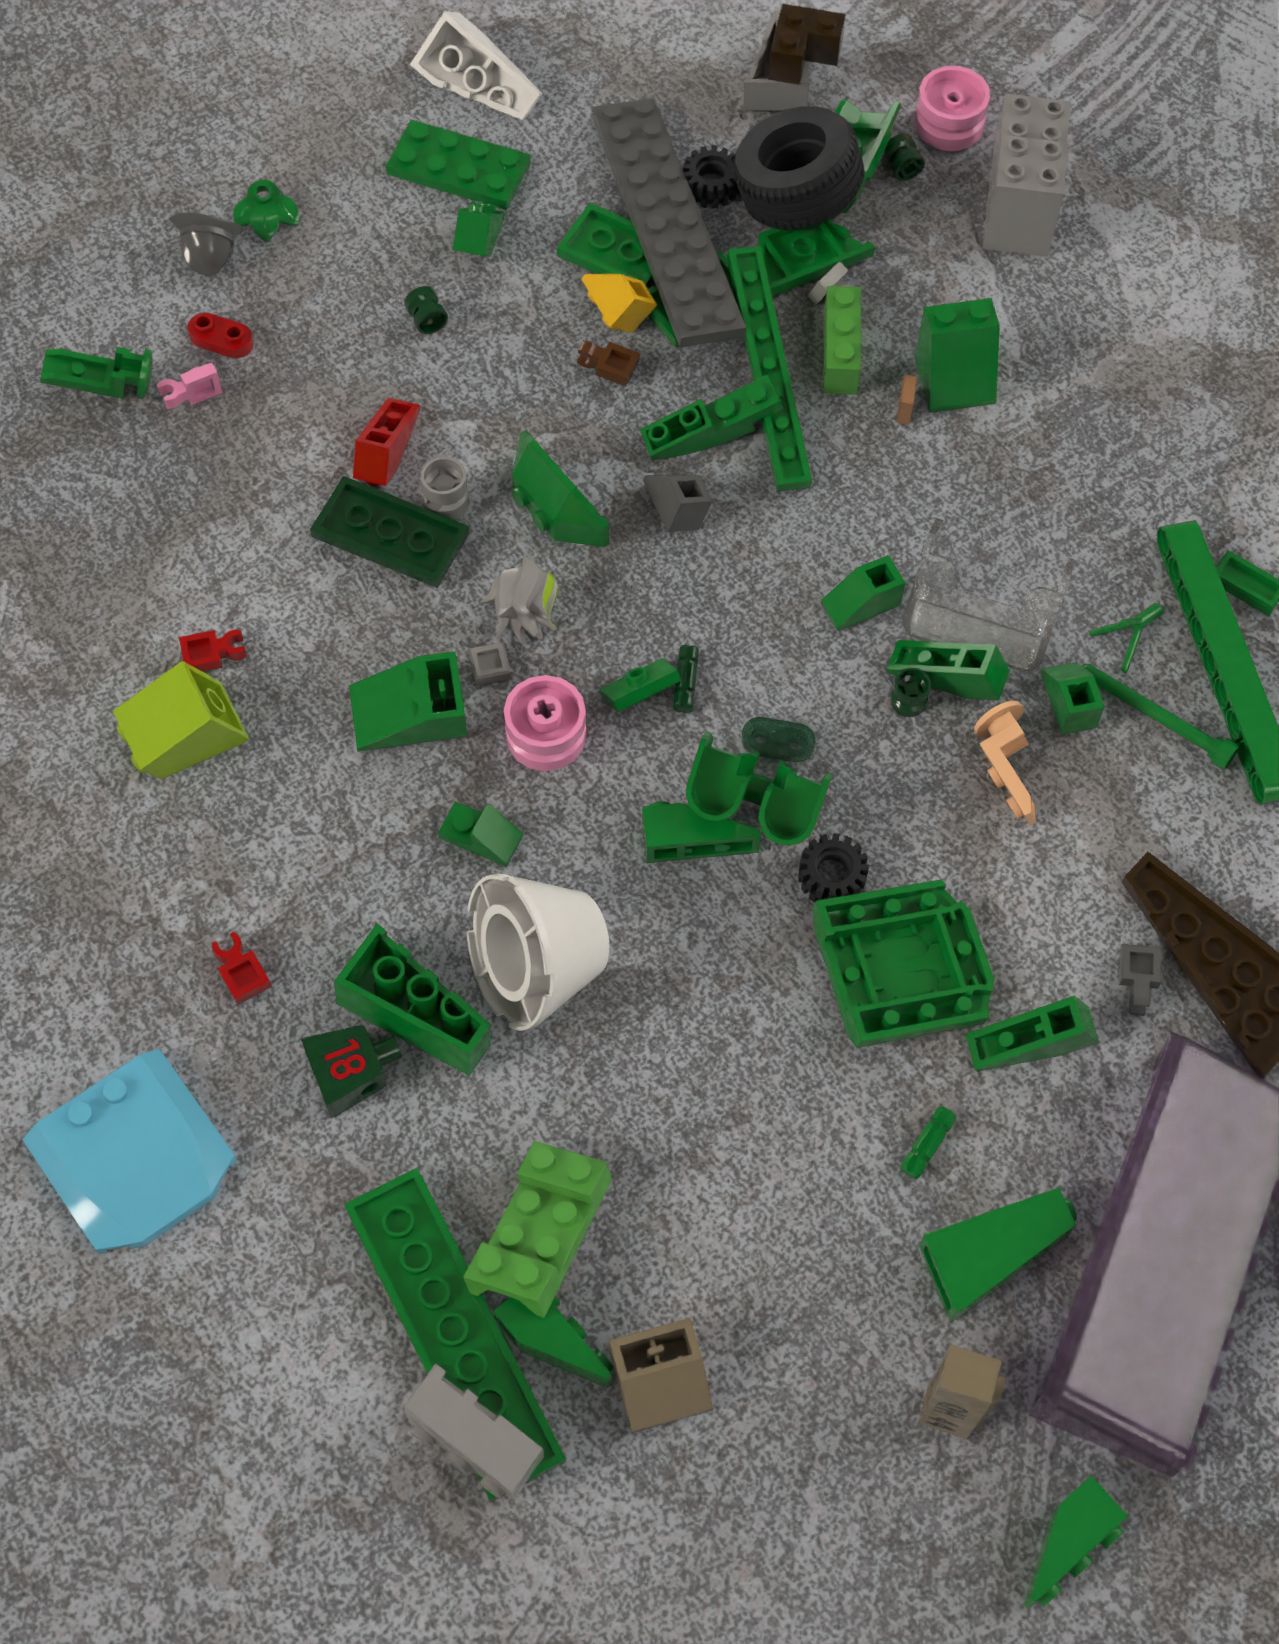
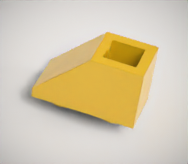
M585 274L581 278L588 290V297L598 306L603 315V322L612 330L618 329L633 333L657 306L642 280L622 274Z

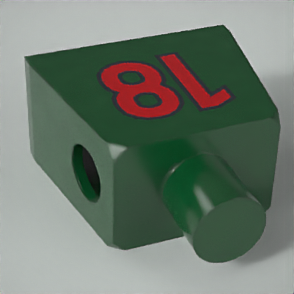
M363 1025L301 1039L331 1118L338 1116L382 1090L387 1084L381 1066L402 1058L394 1036L372 1044Z

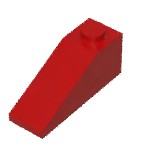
M392 398L386 399L355 440L353 479L362 480L372 486H387L397 472L420 412L419 404Z

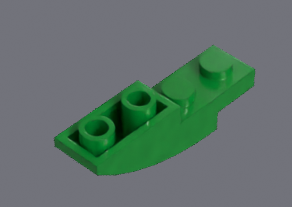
M767 374L705 405L702 399H699L641 428L640 432L652 460L671 458L706 450L756 430L754 422L782 409L783 406L773 382Z

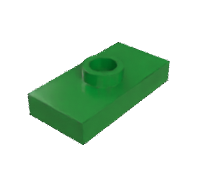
M661 658L645 667H638L628 671L624 677L600 688L599 691L602 699L615 711L620 712L678 683L681 679L678 670Z

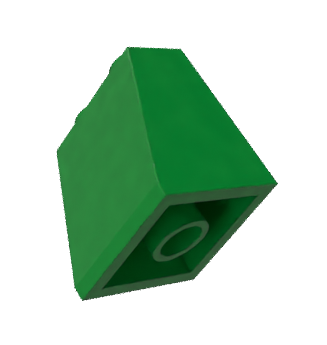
M992 298L924 307L914 359L929 413L996 404L1000 324Z

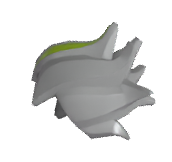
M526 556L522 558V568L505 570L496 577L489 589L488 595L481 601L484 604L495 603L499 623L497 637L510 625L519 642L524 645L526 643L525 629L533 637L541 640L543 639L541 624L553 632L557 628L550 618L552 608L559 594L557 580L549 571H544Z

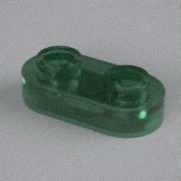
M755 717L745 723L741 741L748 753L754 754L759 752L760 757L799 763L806 761L812 756L816 737L811 728L801 723ZM756 737H762L766 741L763 743H758L754 741V739ZM798 743L802 748L793 749L790 745Z

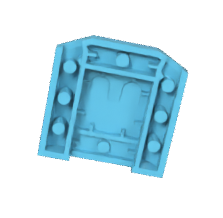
M160 1049L139 1054L38 1121L22 1139L98 1254L108 1253L107 1250L128 1246L131 1249L144 1247L213 1200L221 1188L220 1183L230 1166H234L237 1160L234 1153Z

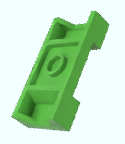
M534 1141L517 1173L520 1183L488 1244L481 1242L463 1278L470 1294L478 1296L486 1290H491L518 1299L534 1314L544 1318L612 1178L607 1162Z

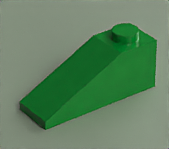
M908 640L897 641L886 668L889 674L895 676L903 669L918 668L929 676L932 688L966 699L999 700L1010 673L996 645Z
M658 801L649 806H642V828L647 863L759 853L761 840L759 829L730 819L719 821L705 820L696 815L690 806L682 803L670 804L666 801Z
M1075 995L965 1034L973 1065L977 1072L1062 1056L1099 1043L1089 1006Z

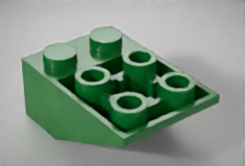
M456 651L418 656L349 685L357 752L468 736Z

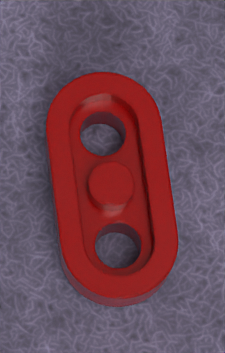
M212 313L196 314L188 322L187 329L190 340L197 347L230 358L244 357L253 349L254 342L251 330L242 323Z

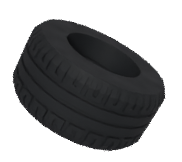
M801 106L786 109L762 120L742 139L733 160V172L746 210L756 221L778 230L797 231L826 223L851 204L864 180V164L851 124L841 115L817 106Z

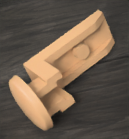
M1007 701L987 711L976 722L974 732L977 738L986 739L979 744L992 765L987 770L998 789L1003 786L1006 787L1011 795L1006 802L1015 817L1019 819L1024 816L1031 826L1036 823L1035 805L1027 789L1007 760L1009 756L1029 745L1024 737L1023 730L1017 723L1023 715L1025 708L1019 701Z

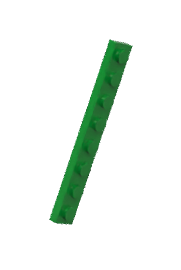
M761 246L728 249L727 261L735 299L746 325L744 341L752 379L755 381L768 374L783 406L782 409L761 419L776 492L810 488L812 477Z

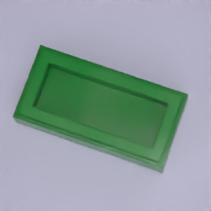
M1227 550L1216 565L1225 591L1270 617L1279 604V579Z

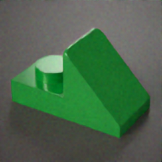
M454 802L438 831L439 839L505 867L508 866L523 837V833L489 804H486L483 811L479 812Z

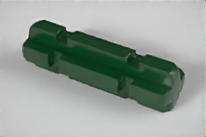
M682 645L679 648L677 670L681 681L675 684L673 709L678 713H690L693 710L699 649L694 645Z

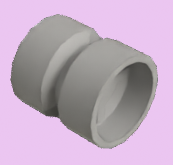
M439 456L428 461L423 466L420 477L424 508L453 520L459 519L466 513L469 507L467 475L463 464L449 456Z

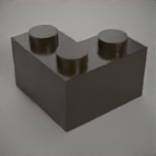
M782 4L770 51L768 80L800 85L805 61L837 66L843 41L846 14Z

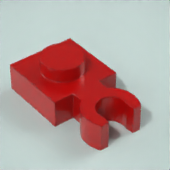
M238 629L228 631L222 638H217L215 630L179 637L183 661L202 672L223 668L222 658L238 661L247 657L244 646L231 647L234 643L244 641L242 632Z
M232 932L230 936L234 945L230 950H221L216 941L212 943V949L215 957L220 962L226 963L220 966L218 971L238 1005L269 989L272 985L253 950L243 954L241 939L237 933Z

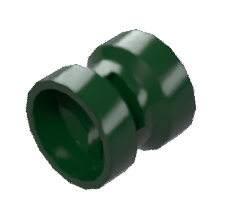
M908 133L892 137L884 150V155L887 161L892 164L891 168L896 178L902 181L916 177L925 167V161L921 153L916 150L915 141Z
M429 286L415 288L409 292L404 300L405 308L414 317V324L422 334L435 333L442 329L448 321L447 312L441 304H438V296L434 289Z
M906 668L897 674L891 694V705L899 715L914 717L924 711L931 689L929 676L918 668Z

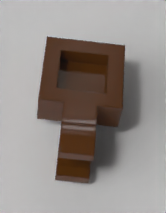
M583 340L578 349L580 356L577 363L585 368L596 367L595 375L625 387L640 361V353L610 341L604 349L590 341Z

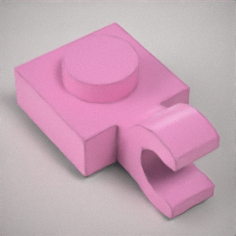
M212 362L181 374L180 382L165 379L156 384L160 396L172 393L163 397L167 409L175 408L187 400L190 405H194L222 393L218 373Z

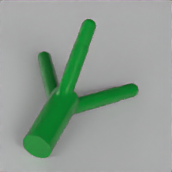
M1154 603L1133 618L1122 619L1118 623L1091 629L1089 635L1097 636L1131 627L1134 631L1121 667V671L1127 673L1142 629L1163 615V608L1160 604Z

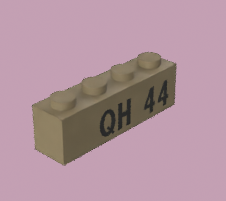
M950 1344L928 1383L918 1424L964 1439L969 1437L974 1428L980 1430L983 1420H987L989 1411L993 1412L996 1402L999 1403L1003 1393L1006 1376L999 1375L1002 1360Z

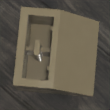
M691 1318L609 1340V1354L632 1433L713 1410L703 1358Z

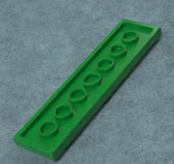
M418 1168L345 1203L346 1212L426 1374L437 1364L446 1371L443 1376L445 1379L463 1392L466 1389L470 1390L479 1397L476 1400L495 1415L504 1417L543 1448L544 1457L525 1484L566 1463V1457L482 1293L478 1296L470 1294L463 1278L468 1266ZM476 1473L479 1481H481L483 1477ZM483 1487L490 1503L499 1499Z

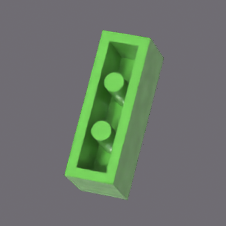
M827 286L824 307L823 393L857 395L861 372V287Z

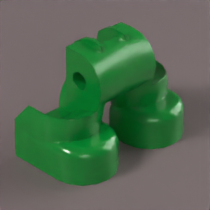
M706 732L702 736L686 787L688 804L696 815L705 820L712 821L727 819L737 811L741 802L745 800L760 806L758 818L760 827L771 841L779 845L791 846L801 843L810 836L818 820L833 775L832 773L827 772L822 782L819 783L798 776L796 771H793L785 765V761L781 760L775 778L771 779L755 773L760 757L759 752L736 755L712 747V733Z

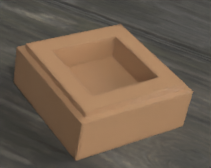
M905 375L903 377L896 419L898 423L910 425L917 376Z

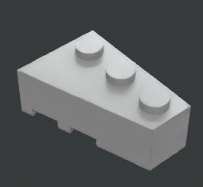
M774 10L763 36L760 50L754 58L752 70L745 80L743 110L783 111L790 108L807 106L809 90L808 61H805L800 85L768 80L770 51L780 10Z

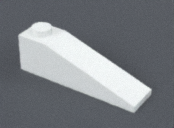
M444 11L410 64L433 85L486 104L493 109L521 120H525L542 95V92L491 40L459 12Z

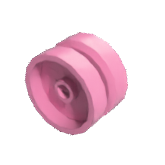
M944 66L932 70L925 76L919 88L918 105L914 118L915 131L921 140L932 148L943 151H961L972 147L981 138L990 102V89L984 78L972 69L961 66Z
M549 675L530 677L515 686L507 696L504 707L507 745L514 758L526 767L540 771L561 769L574 762L583 751L586 740V709L584 699L576 687L562 678Z

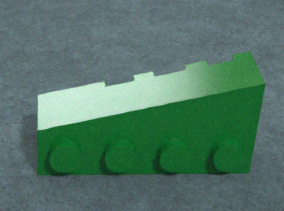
M376 923L334 981L337 1005L468 1076L471 1075L490 1047L491 1024L455 992L451 993L439 982V977L429 968L425 970L412 958L411 952L402 944L397 945L388 937L387 931L378 923Z

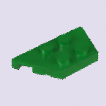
M830 220L808 229L787 231L772 228L758 234V246L762 248L772 296L826 275L839 261L847 267L874 256L875 246L869 241L865 244L860 243L850 237V230L841 225L834 224Z

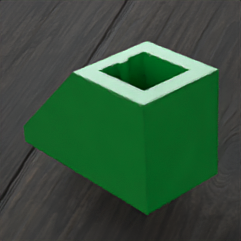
M483 201L469 203V207L458 209L452 250L484 257L491 255L505 218V212L496 210V204Z
M887 555L857 567L821 600V604L834 627L839 631L901 606L905 581L890 556Z
M1077 662L1042 668L1040 673L1061 735L1097 728L1105 706L1094 675Z

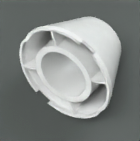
M501 873L485 876L475 885L467 909L468 912L474 911L473 930L467 931V942L472 968L479 988L496 1016L504 1015L512 1022L509 1023L510 1028L518 1031L535 1028L605 969L609 957V936L604 917L596 902L588 894L572 889Z

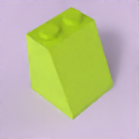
M184 661L179 662L113 710L119 724L117 731L122 739L128 743L133 753L131 760L134 766L140 772L151 774L159 779L184 770L249 740L222 683Z

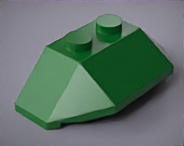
M527 430L521 432L512 472L513 489L511 490L518 506L521 508L526 507L532 514V519L537 528L542 532L546 531L554 541L600 547L608 545L609 523L597 512L588 499L556 465Z

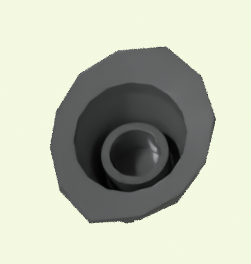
M186 212L177 213L169 217V220L180 231L182 253L186 263L192 270L204 276H214L220 272L226 263H229L233 254L234 238L244 231V228L234 222L205 214Z

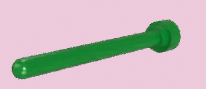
M1082 665V667L1094 675L1097 686L1207 751V756L1212 759L1211 763L1220 769L1226 770L1237 754L1240 745L1228 738L1223 740L1219 737L1214 739L1093 665Z

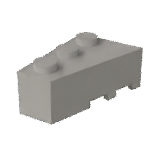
M435 1364L404 1406L410 1425L414 1427L410 1433L429 1448L436 1443L446 1450L448 1454L445 1456V1459L463 1473H466L470 1468L483 1477L480 1484L497 1498L501 1499L505 1493L514 1500L543 1459V1448L504 1417L495 1415L476 1400L479 1397L470 1390L466 1389L463 1392L445 1379L443 1376L446 1371Z

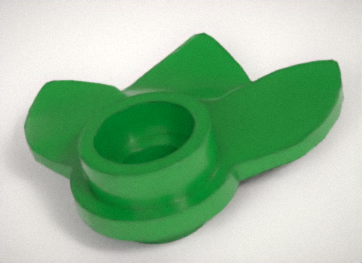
M265 179L253 182L248 188L247 197L240 200L233 210L234 223L241 227L251 224L254 232L265 242L271 240L280 222L285 225L298 226L300 220L299 211L293 199L280 194L277 185ZM266 191L269 195L261 198L258 196V193Z

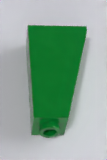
M1060 1187L923 1235L919 1248L950 1322L962 1317L1071 1234L1076 1226L1077 1213L1070 1198H1064Z

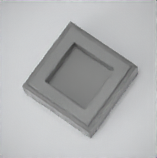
M504 642L468 649L476 686L511 679Z

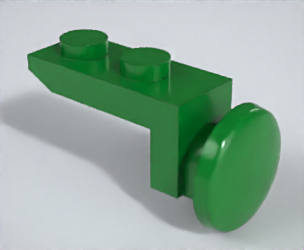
M116 347L114 360L64 349H46L40 383L121 399L124 398L126 385L138 387L137 399H144L151 381L153 354L148 348H145L143 355L130 353V349Z

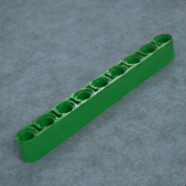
M1195 520L1160 526L1157 530V544L1231 739L1240 745L1237 754L1253 796L1260 805L1278 802L1279 726L1200 526Z

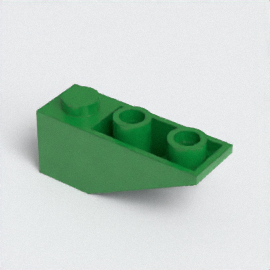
M556 1296L544 1318L537 1316L518 1299L512 1297L508 1298L493 1311L497 1324L521 1353L605 1388H609L613 1384V1375L610 1373L614 1368L612 1363L599 1348L594 1352L583 1340L587 1335L581 1325L572 1316L566 1320L557 1309L560 1302Z
M1092 1475L1053 1510L1023 1603L1027 1609L1037 1601L1044 1608L1062 1591L1057 1582L1069 1572L1076 1578L1094 1561L1088 1553L1100 1543L1106 1549L1124 1533L1119 1524L1128 1515Z

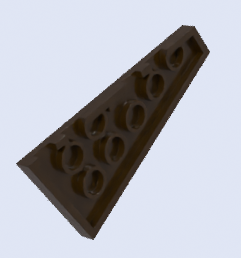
M1147 851L1124 876L1122 884L1262 1082L1279 1062V952Z

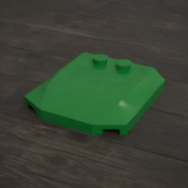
M941 879L818 900L813 906L814 930L847 1036L857 1048L985 1024L989 1018L990 1010H988L990 994L993 991L994 976L971 910L962 901L957 903L945 890L947 885Z

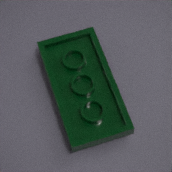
M345 476L342 477L310 528L311 537L435 588H438L470 534L468 525Z

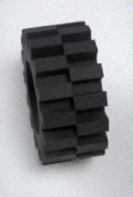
M712 145L711 150L707 151L706 146L700 147V153L695 149L691 152V157L687 156L685 159V164H683L684 176L688 181L696 204L701 201V207L707 208L708 203H712V209L718 208L719 202L724 207L728 205L729 199L733 202L736 199V194L740 192L733 172L735 154L732 152L728 155L727 148L723 147L720 152L717 151L716 145ZM708 173H714L722 176L723 178L711 181L706 180L701 176Z
M833 833L832 840H828L827 834L820 835L819 842L814 838L809 842V847L804 848L799 864L798 881L799 883L802 882L801 890L804 894L808 891L810 892L809 899L815 902L817 898L823 900L861 893L862 888L864 889L869 870V864H867L868 857L866 853L861 854L862 846L859 843L854 846L851 845L852 838L846 836L844 842L839 841L840 834ZM826 860H837L846 866L848 874L843 880L833 882L824 879L820 875L818 868Z

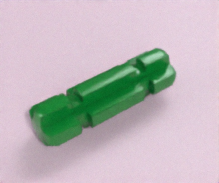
M939 1106L936 1109L930 1122L927 1123L912 1146L911 1153H908L903 1160L900 1168L903 1173L913 1179H918L926 1168V1162H930L944 1140L946 1132H949L956 1120V1115L951 1110L943 1106Z

